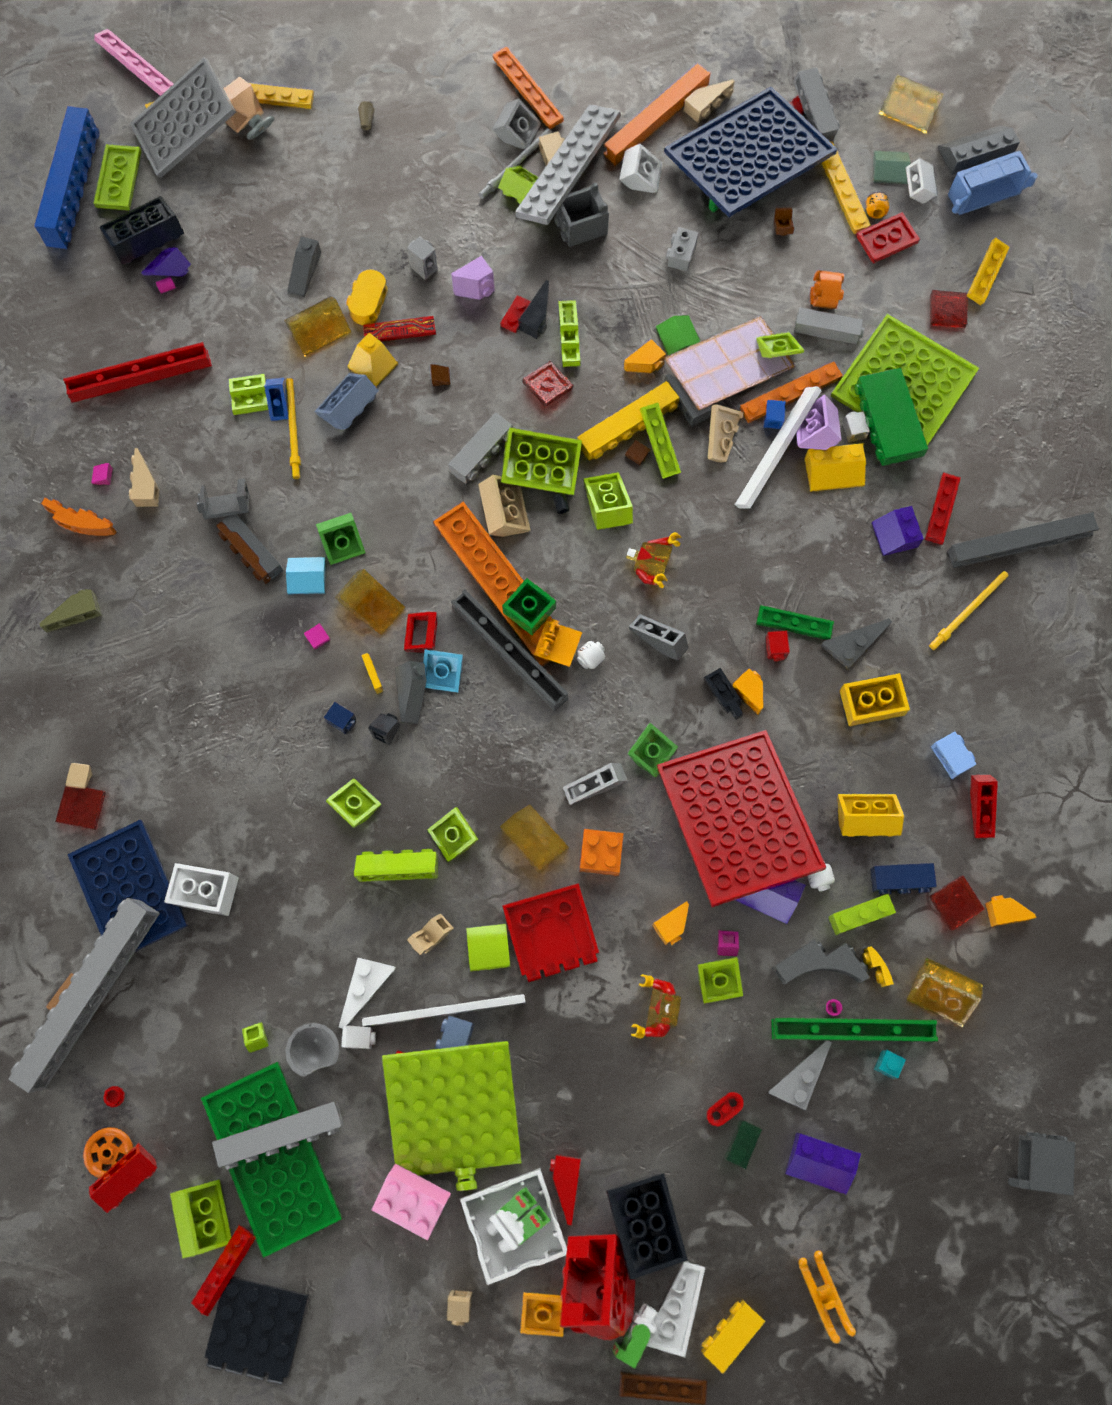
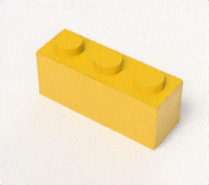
M744 1300L740 1303L737 1301L730 1309L731 1315L726 1320L723 1318L716 1326L717 1332L713 1337L708 1336L702 1344L703 1349L701 1352L722 1373L726 1371L765 1323Z

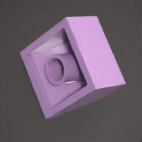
M482 256L451 273L453 292L456 296L480 300L494 292L493 271Z

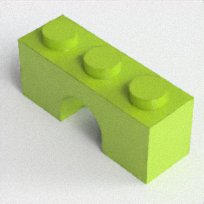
M889 894L836 912L828 916L835 935H839L867 923L891 916L896 911Z

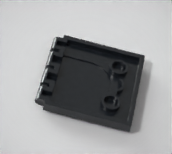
M232 1276L219 1299L204 1358H208L206 1367L222 1370L224 1363H227L225 1372L243 1375L244 1369L248 1368L246 1377L263 1381L265 1374L269 1373L267 1382L282 1385L284 1377L288 1378L290 1375L309 1295Z

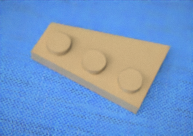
M717 404L712 406L708 448L709 460L720 463L727 461L733 445L734 433L738 431V422L743 417L744 412Z

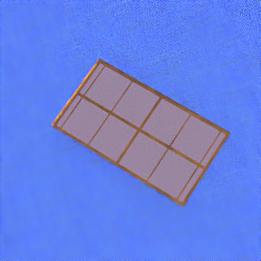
M762 316L664 358L698 410L796 366L789 355L774 358L762 357L756 338L773 335V332Z

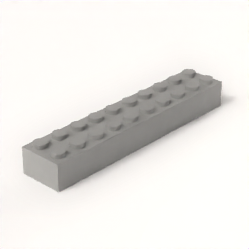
M127 898L120 903L117 908V914L108 921L106 931L95 941V947L91 954L89 953L83 959V966L72 976L70 980L72 983L68 989H65L60 994V1001L47 1014V1021L36 1031V1037L32 1044L30 1043L24 1049V1056L20 1062L13 1066L11 1069L12 1074L8 1080L28 1093L47 1088L160 914L158 911L141 900Z

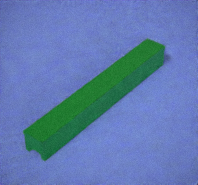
M771 1019L772 1039L938 1041L936 1035L937 1020Z

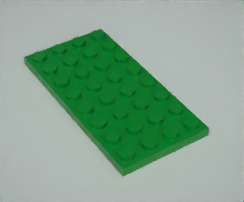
M279 1062L271 1064L201 1098L217 1140L300 1113ZM307 1139L298 1141L299 1146L287 1149L286 1146L278 1148V1153L269 1156L266 1155V1152L259 1154V1159L246 1163L245 1159L238 1161V1166L229 1169L263 1258L343 1219L312 1142L307 1143Z

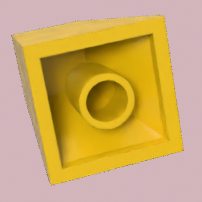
M368 333L357 344L347 367L355 374L366 375L376 387L398 365V362L382 342Z

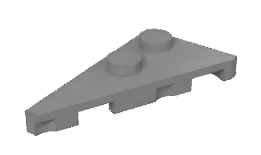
M826 1040L811 1055L782 1078L778 1084L771 1088L768 1094L806 1110L832 1042Z

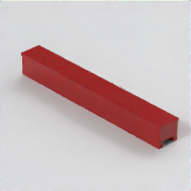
M201 342L71 376L63 380L66 384V393L71 403L207 368L212 366L208 349Z

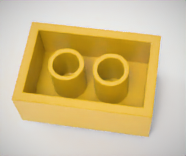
M900 673L846 683L839 690L849 726L905 716L910 710Z

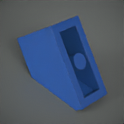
M285 378L266 379L264 387L271 421L289 419Z

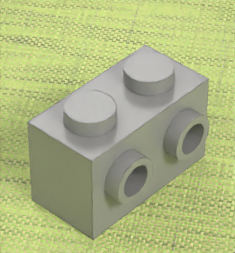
M678 227L677 233L672 235V248H668L666 254L669 267L688 272L699 232Z
M420 236L413 240L407 247L410 267L426 280L438 269L436 252L428 240H424Z

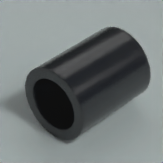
M560 493L553 497L558 514H564L570 510L565 494Z

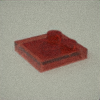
M932 290L930 325L966 328L968 293Z
M551 361L524 377L522 381L545 407L573 389V384Z
M65 785L55 822L96 830L106 792Z
M963 875L958 876L928 896L951 931L985 909Z

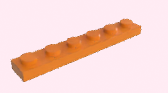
M507 46L493 54V60L549 129L564 122V117Z
M833 361L740 405V410L744 412L745 419L750 423L766 415L767 400L785 401L786 406L798 400L805 388L816 386L820 389L842 379L843 375Z

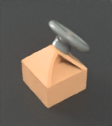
M238 77L224 88L236 111L226 121V124L238 133L250 125L253 129L246 137L248 140H252L274 122L273 116H269L264 120L260 117L264 112L252 86L244 79Z

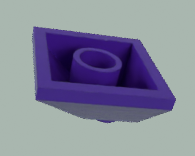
M164 248L141 273L153 276L182 277L189 271L188 267L191 263L177 248Z

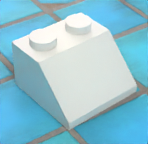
M638 144L625 150L619 180L632 190L656 193L658 191L662 162L644 146Z

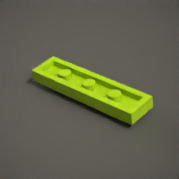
M659 403L640 408L662 479L680 474L681 470Z

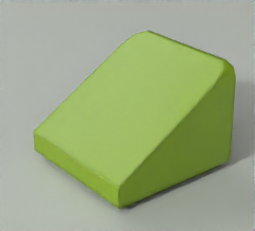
M262 1022L242 1029L244 1044L249 1053L268 1047V1040Z

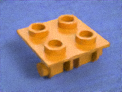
M552 619L551 622L546 620L534 655L570 667L582 632L559 625L558 620Z

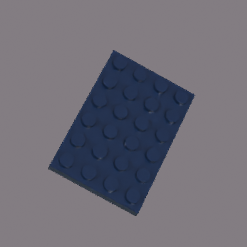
M140 819L67 854L101 935L106 931L108 921L117 914V908L120 903L127 898L141 900L160 913L135 952L188 927L180 906L164 902L170 882L143 820Z

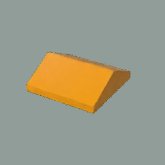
M523 1292L520 1333L563 1337L564 1328L560 1327L562 1306L560 1295Z

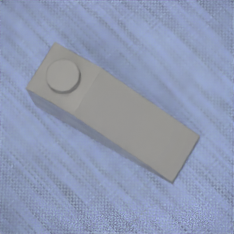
M610 763L564 786L563 789L569 804L572 805L611 790L628 780L621 763Z

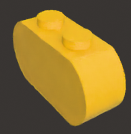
M365 270L358 275L357 281L354 280L351 296L349 295L346 305L349 308L350 316L359 325L372 324L377 321L387 295L386 280L379 271Z

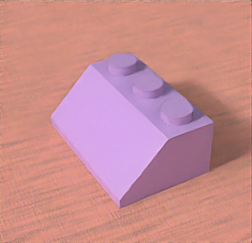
M826 395L821 396L815 401L796 432L799 448L826 450L841 441L838 409Z

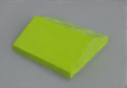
M790 332L756 338L762 357L774 358L804 353V349Z
M355 778L326 799V802L353 828L365 822L381 806V803Z
M457 807L427 829L448 862L467 851L478 840Z
M737 957L698 964V980L704 1004L743 996Z

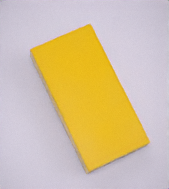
M368 653L361 655L376 694L382 693L384 690Z

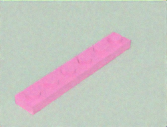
M107 29L94 35L95 41L160 96L173 85L172 82L110 30Z

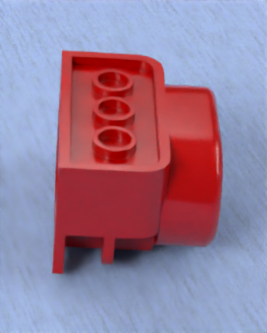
M616 1234L568 1236L566 1264L563 1267L564 1285L560 1293L562 1301L560 1327H570L575 1333H587L592 1337L595 1336L602 1340H613L624 1336L632 1323L634 1315L635 1279L629 1280L618 1236Z

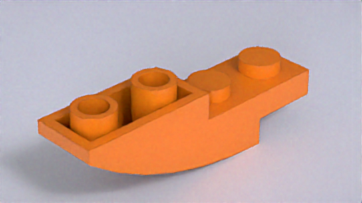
M44 498L41 503L48 512L54 514L53 520L59 526L68 530L93 536L115 535L117 532L113 528L111 521L106 518H98V515L91 510L85 511L80 508L76 512L70 507L66 509L55 499L51 501Z

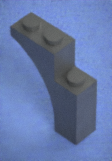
M815 939L772 967L783 985L801 974L817 970L839 972L851 977L858 983L870 978L867 974L869 972L867 967L855 957L857 954L851 945L848 946L845 943L828 955H825L823 945L819 941L816 942Z

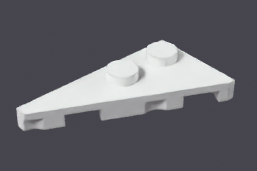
M357 958L338 1028L343 1029V1026H347L354 1019V1016L367 1004L374 993L380 989L386 979L395 971L396 967Z

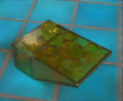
M365 569L358 570L334 597L347 610L380 635L384 633L405 608Z

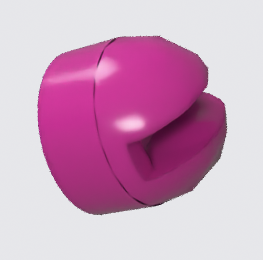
M836 999L829 1000L826 1004V1011L832 1016H837L842 1012V1004ZM834 1002L836 1004L837 1013H833L832 1003Z

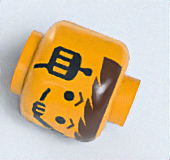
M874 192L867 197L866 212L868 216L880 219L888 213L889 199L887 194L884 192Z

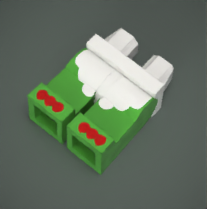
M526 1187L518 1191L512 1199L490 1218L491 1221L486 1227L490 1235L494 1236L500 1232L504 1238L498 1243L503 1253L515 1250L551 1221L540 1205L521 1218L537 1203Z
M643 1302L639 1312L634 1311L632 1323L622 1343L615 1342L612 1348L616 1358L633 1368H636L651 1336L650 1332L654 1334L657 1329L654 1321L658 1312L654 1308Z

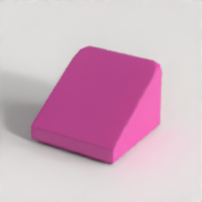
M109 463L94 466L91 483L110 485L112 466Z
M719 930L717 954L736 957L739 951V933Z

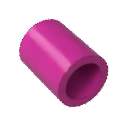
M171 276L156 282L161 294L176 288Z

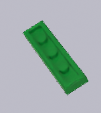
M760 605L756 625L829 640L832 636L834 621Z

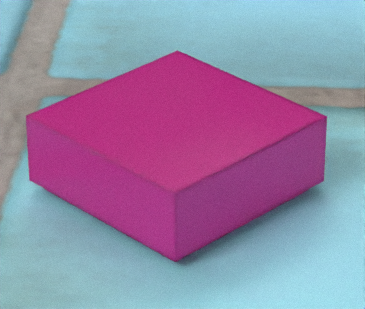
M320 623L304 633L314 650L330 641L329 636Z

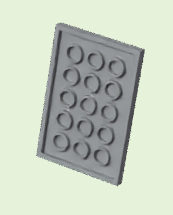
M203 57L135 118L130 125L156 176L162 178L232 117L236 111L211 64Z

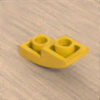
M872 946L863 949L862 957L864 964L868 965V969L877 968L875 976L877 982L881 983V987L893 985L889 969L878 952Z

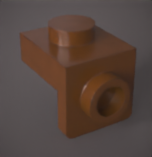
M791 207L775 208L773 224L776 235L786 236L794 234L793 209Z

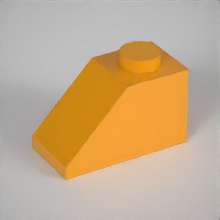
M651 339L625 359L624 370L628 372L652 373L654 370H659L663 367L666 353Z
M749 668L732 686L739 697L759 715L763 709V681L756 671H752Z
M995 896L991 897L992 901L985 903L991 927L1029 921L1036 918L1033 912L1011 897Z
M687 901L653 923L652 926L665 945L668 943L674 945L682 939L680 935L684 933L689 908Z

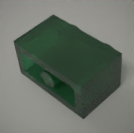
M739 1120L724 1159L746 1169L762 1129L744 1120Z

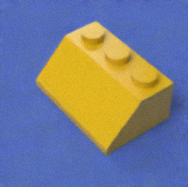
M863 443L832 446L826 450L808 449L805 456V464L810 492L865 486L866 458Z
M838 794V819L842 836L892 837L902 835L904 814L896 794Z

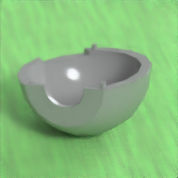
M317 1023L302 1025L294 1030L288 1039L285 1049L286 1060L291 1069L300 1076H306L318 1069L331 1066L338 1059V1039L334 1032L325 1025Z

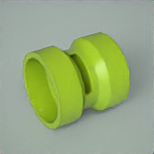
M475 1166L455 1169V1176L458 1178L456 1191L477 1189V1182L474 1180Z

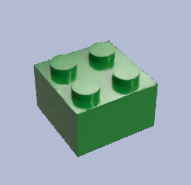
M526 578L502 605L503 613L533 636L556 609V600Z

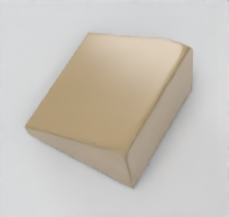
M72 763L66 786L85 789L92 777L90 765Z

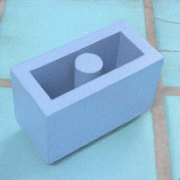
M955 731L931 746L951 779L976 765L974 755L966 749L963 738L957 735Z

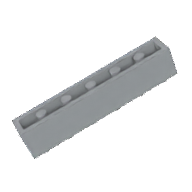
M334 1101L214 1141L212 1144L218 1168L225 1166L226 1170L238 1166V1161L245 1159L246 1163L259 1159V1154L266 1152V1155L269 1156L278 1153V1148L286 1146L287 1149L299 1146L298 1141L307 1139L308 1143L320 1139L319 1134L327 1132L329 1136L340 1132L339 1127L344 1126L338 1101Z

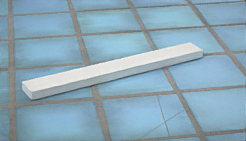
M818 386L805 388L735 503L738 508H751L821 393V389Z
M525 995L366 1017L362 1019L363 1027L526 1004Z

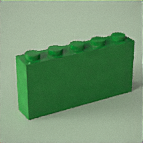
M897 368L859 377L854 389L856 395H859L860 408L865 413V420L871 432V442L875 444L876 457L880 460L881 465L884 466L924 457L928 446L902 369Z

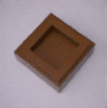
M635 440L625 453V457L641 465L651 449Z

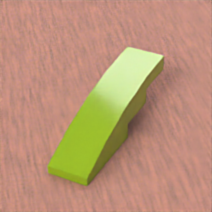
M576 300L558 301L563 367L580 366Z

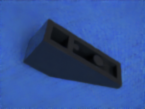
M545 280L518 320L519 330L535 339L540 334H544L547 328L548 280Z

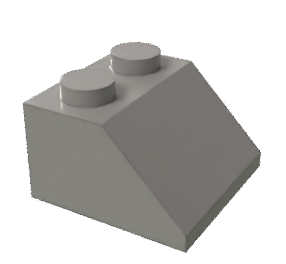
M520 99L506 103L492 130L503 142L525 150L530 146L541 122Z

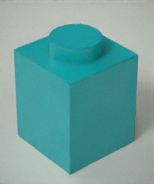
M882 1050L874 1070L892 1079H898L906 1059L888 1050Z

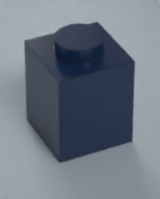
M336 702L333 703L324 716L327 723L344 734L348 730L351 731L356 724L355 715Z

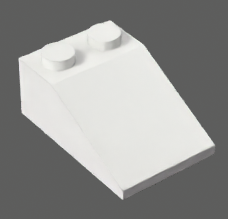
M175 863L164 902L229 916L239 877L229 872Z

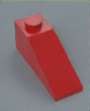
M971 775L970 797L975 838H995L998 781L991 775Z
M556 1155L555 1159H551L549 1172H553V1180L567 1225L572 1226L581 1159Z

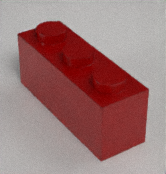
M138 1143L89 1187L90 1198L106 1213L112 1208H117L129 1193L132 1194L137 1190L143 1180L150 1178L157 1169L156 1159Z

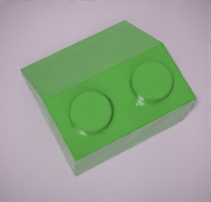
M352 513L316 524L330 565L366 553Z

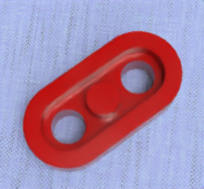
M729 1092L708 1108L706 1112L707 1121L717 1127L724 1125L742 1110L744 1106L742 1096L736 1092ZM732 1098L736 1101L734 1107L729 1105V1100ZM716 1111L720 1113V1118L717 1120L713 1118V1113Z

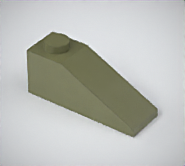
M91 589L78 591V593L71 595L40 622V627L48 633L102 616L97 596Z

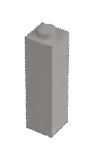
M799 307L794 332L857 344L858 339L863 337L864 327H862L863 320Z

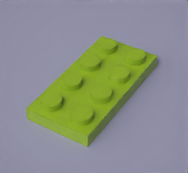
M105 145L93 203L95 208L130 211L141 156L140 147Z

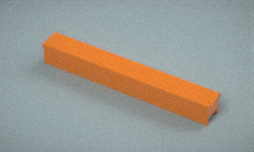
M699 64L695 65L604 144V147L607 148L604 156L616 166L623 160L625 150L641 144L684 107L685 99L696 89L707 87L711 73Z

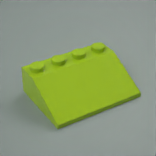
M509 427L504 450L501 483L574 495L582 440Z

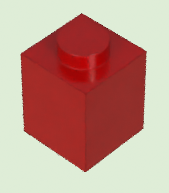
M787 631L768 632L765 637L768 659H773L774 661L784 660L790 653Z

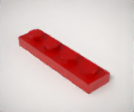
M238 1226L191 1302L202 1315L209 1316L256 1239L243 1226Z

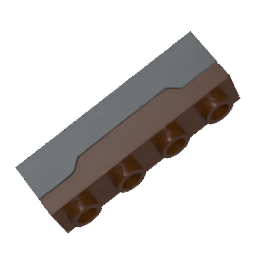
M236 514L229 515L216 525L220 531L217 533L224 542L228 541L231 544L229 548L235 555L240 554L242 557L240 559L246 568L251 567L254 570L252 574L258 581L262 580L267 584L283 572L279 562Z

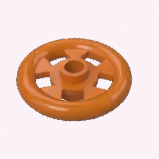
M113 1127L103 1128L95 1132L88 1139L83 1152V1159L87 1170L93 1176L100 1178L107 1172L102 1170L103 1164H111V1167L117 1163L116 1160L119 1153L126 1155L133 1148L130 1137L124 1131ZM104 1137L107 1143L99 1147L97 1141ZM116 1137L122 1142L119 1148L116 1144L112 1143ZM107 1149L111 1152V1155L108 1158L105 1156V1151ZM98 1152L99 1161L94 1163L92 1153Z

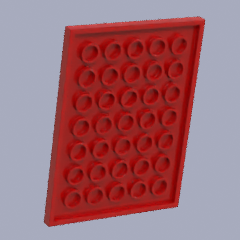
M766 730L657 765L659 775L711 907L826 870L824 860Z

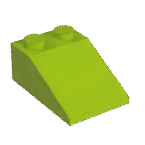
M619 472L584 478L590 510L597 530L633 524V506Z

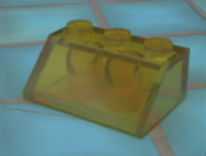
M897 74L879 114L926 133L939 109L944 94Z
M332 296L284 320L304 356L351 333L337 300Z
M530 804L516 812L500 826L503 834L539 874L569 848Z
M926 958L916 974L907 996V1001L963 1027L982 999L983 984Z

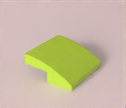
M265 374L229 379L233 415L269 410L264 387L266 382Z
M506 924L466 928L470 972L510 967Z

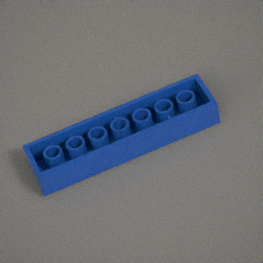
M67 106L34 225L47 247L67 249L68 243L71 242L72 228L75 227L76 213L79 212V202L84 194L83 187L88 179L87 173L91 167L92 154L95 153L96 139L99 138V129L96 127L94 118L87 108Z

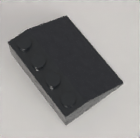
M162 196L99 226L122 265L129 264L135 258L145 256L151 250L163 247L165 243L176 240L184 234L175 213Z
M664 1173L643 1177L606 1191L629 1280L688 1261Z

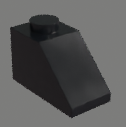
M380 713L368 727L372 737L390 746L400 727L398 718L390 713H387V715Z

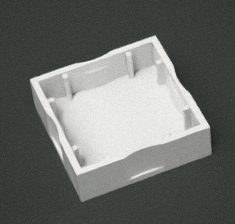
M541 1168L460 1199L469 1229L477 1245L478 1257L487 1285L516 1275L525 1268L542 1265L566 1255L567 1246ZM526 1187L537 1203L521 1218L540 1205L551 1221L515 1250L503 1253L498 1243L504 1238L500 1232L494 1236L490 1235L486 1227L491 1221L490 1218L512 1199L518 1191Z

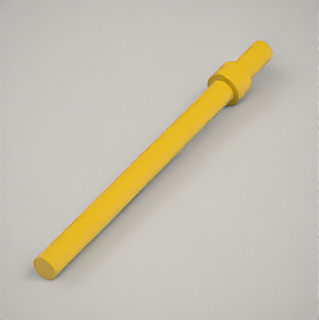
M288 378L286 379L291 447L289 459L290 466H292L293 479H299L301 458L298 455L293 379Z
M1003 571L946 629L943 628L937 634L938 637L929 647L935 650L943 641L946 642L951 637V633L1009 576L1008 573Z

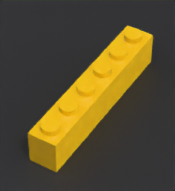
M667 381L579 435L577 440H582L581 451L589 461L594 458L598 459L608 449H614L619 442L630 439L635 432L646 428L640 408L659 403L662 415L667 412H673L678 407L679 396Z

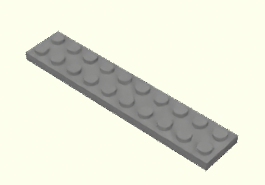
M589 104L516 209V218L546 225L549 224L621 117L619 110Z

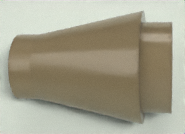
M361 102L358 107L361 129L363 130L371 129L375 111L371 102Z

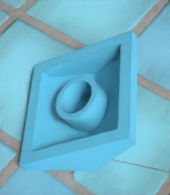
M288 558L286 568L287 594L325 593L326 558Z
M425 649L423 660L426 673L425 688L458 692L462 674L463 655Z

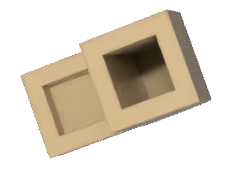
M439 914L430 919L421 930L412 934L407 941L420 955L426 954L437 946L454 928L442 914Z

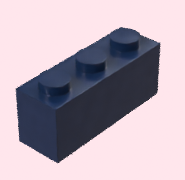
M934 863L874 866L870 869L873 892H879V895H891L892 891H899V894H910L912 890H918L919 893H930L932 889L937 887Z

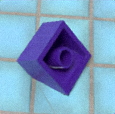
M912 506L893 510L872 521L883 556L918 548L924 540Z

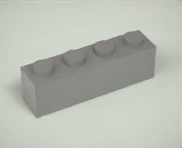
M817 67L799 71L793 82L807 121L827 140L834 138L839 130V122L835 118L833 106L828 99V92L822 83V75L819 74Z
M495 412L448 464L449 472L465 484L470 480L473 481L478 471L482 467L487 466L492 455H496L500 451L501 445L506 441L509 427L512 428V424Z

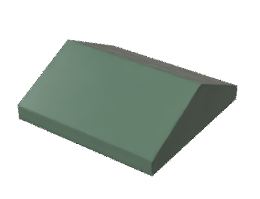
M874 151L873 182L908 184L906 167L910 165L909 153Z

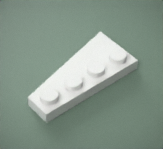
M686 1261L682 1263L654 1321L657 1329L654 1334L650 1332L651 1336L647 1343L648 1347L685 1357L705 1267Z

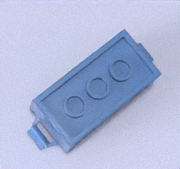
M1020 151L957 172L948 192V196L954 205L952 212L962 215L1021 194L1022 190L1033 186L1038 175L1035 172L1031 173V169Z

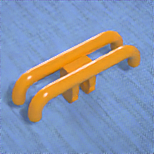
M817 1250L814 1252V1259L825 1283L824 1285L817 1288L806 1258H800L798 1264L825 1329L832 1342L837 1344L840 1342V1337L826 1309L830 1310L835 1307L840 1321L849 1336H855L856 1330L844 1309L823 1260V1253Z

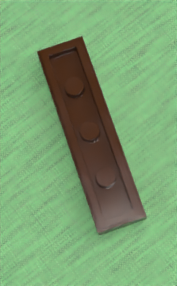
M620 1371V1397L706 1405L707 1380Z

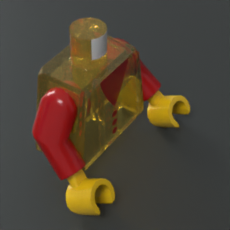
M674 532L669 537L643 542L640 551L629 548L626 558L636 561L634 571L644 584L658 585L659 588H664L662 581H668L664 573L673 547L671 545L679 547L681 544L676 540L681 538L678 533Z
M642 974L641 976L645 977V983H639V985L648 988L653 986L647 1025L644 1028L633 1024L632 1027L636 1028L637 1032L631 1034V1036L642 1039L645 1035L646 1037H664L671 1028L677 1025L681 996L676 994L672 983L660 979L654 980L653 976Z

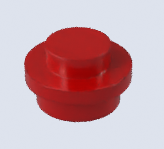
M119 1086L109 1087L103 1096L105 1104L109 1107L120 1106L125 1099L124 1090Z

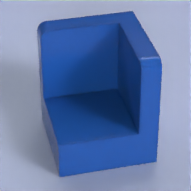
M767 400L763 428L781 429L785 417V401Z

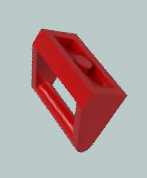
M437 612L408 614L404 651L424 653L425 649L435 650L438 623ZM415 620L428 621L425 644L412 645Z

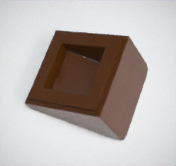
M430 364L432 385H451L449 367Z

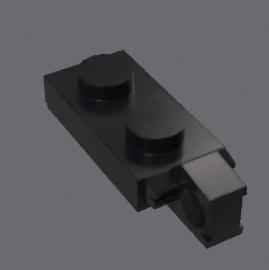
M719 668L706 675L704 680L726 713L731 712L735 720L741 718L743 715L739 707L742 705L741 698L722 669Z

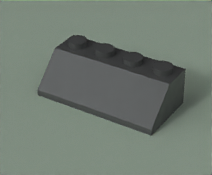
M1000 125L939 145L938 150L951 175H954L957 172L1014 153L1020 141L1013 128Z

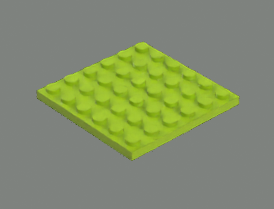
M887 314L835 387L830 397L857 413L864 412L861 411L859 395H856L854 389L858 378L901 368L928 446L979 370V367Z
M508 1041L382 1056L395 1164L416 1175L452 1172L456 1168L475 1166L478 1169L522 1163Z

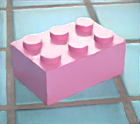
M395 1164L387 1175L372 1211L428 1240L451 1193Z

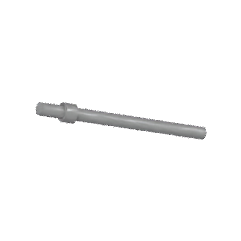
M548 128L539 137L551 134L552 131ZM539 137L506 168L518 167L539 147ZM505 169L486 184L487 186L478 194L481 199H484L491 191L494 192L498 188Z

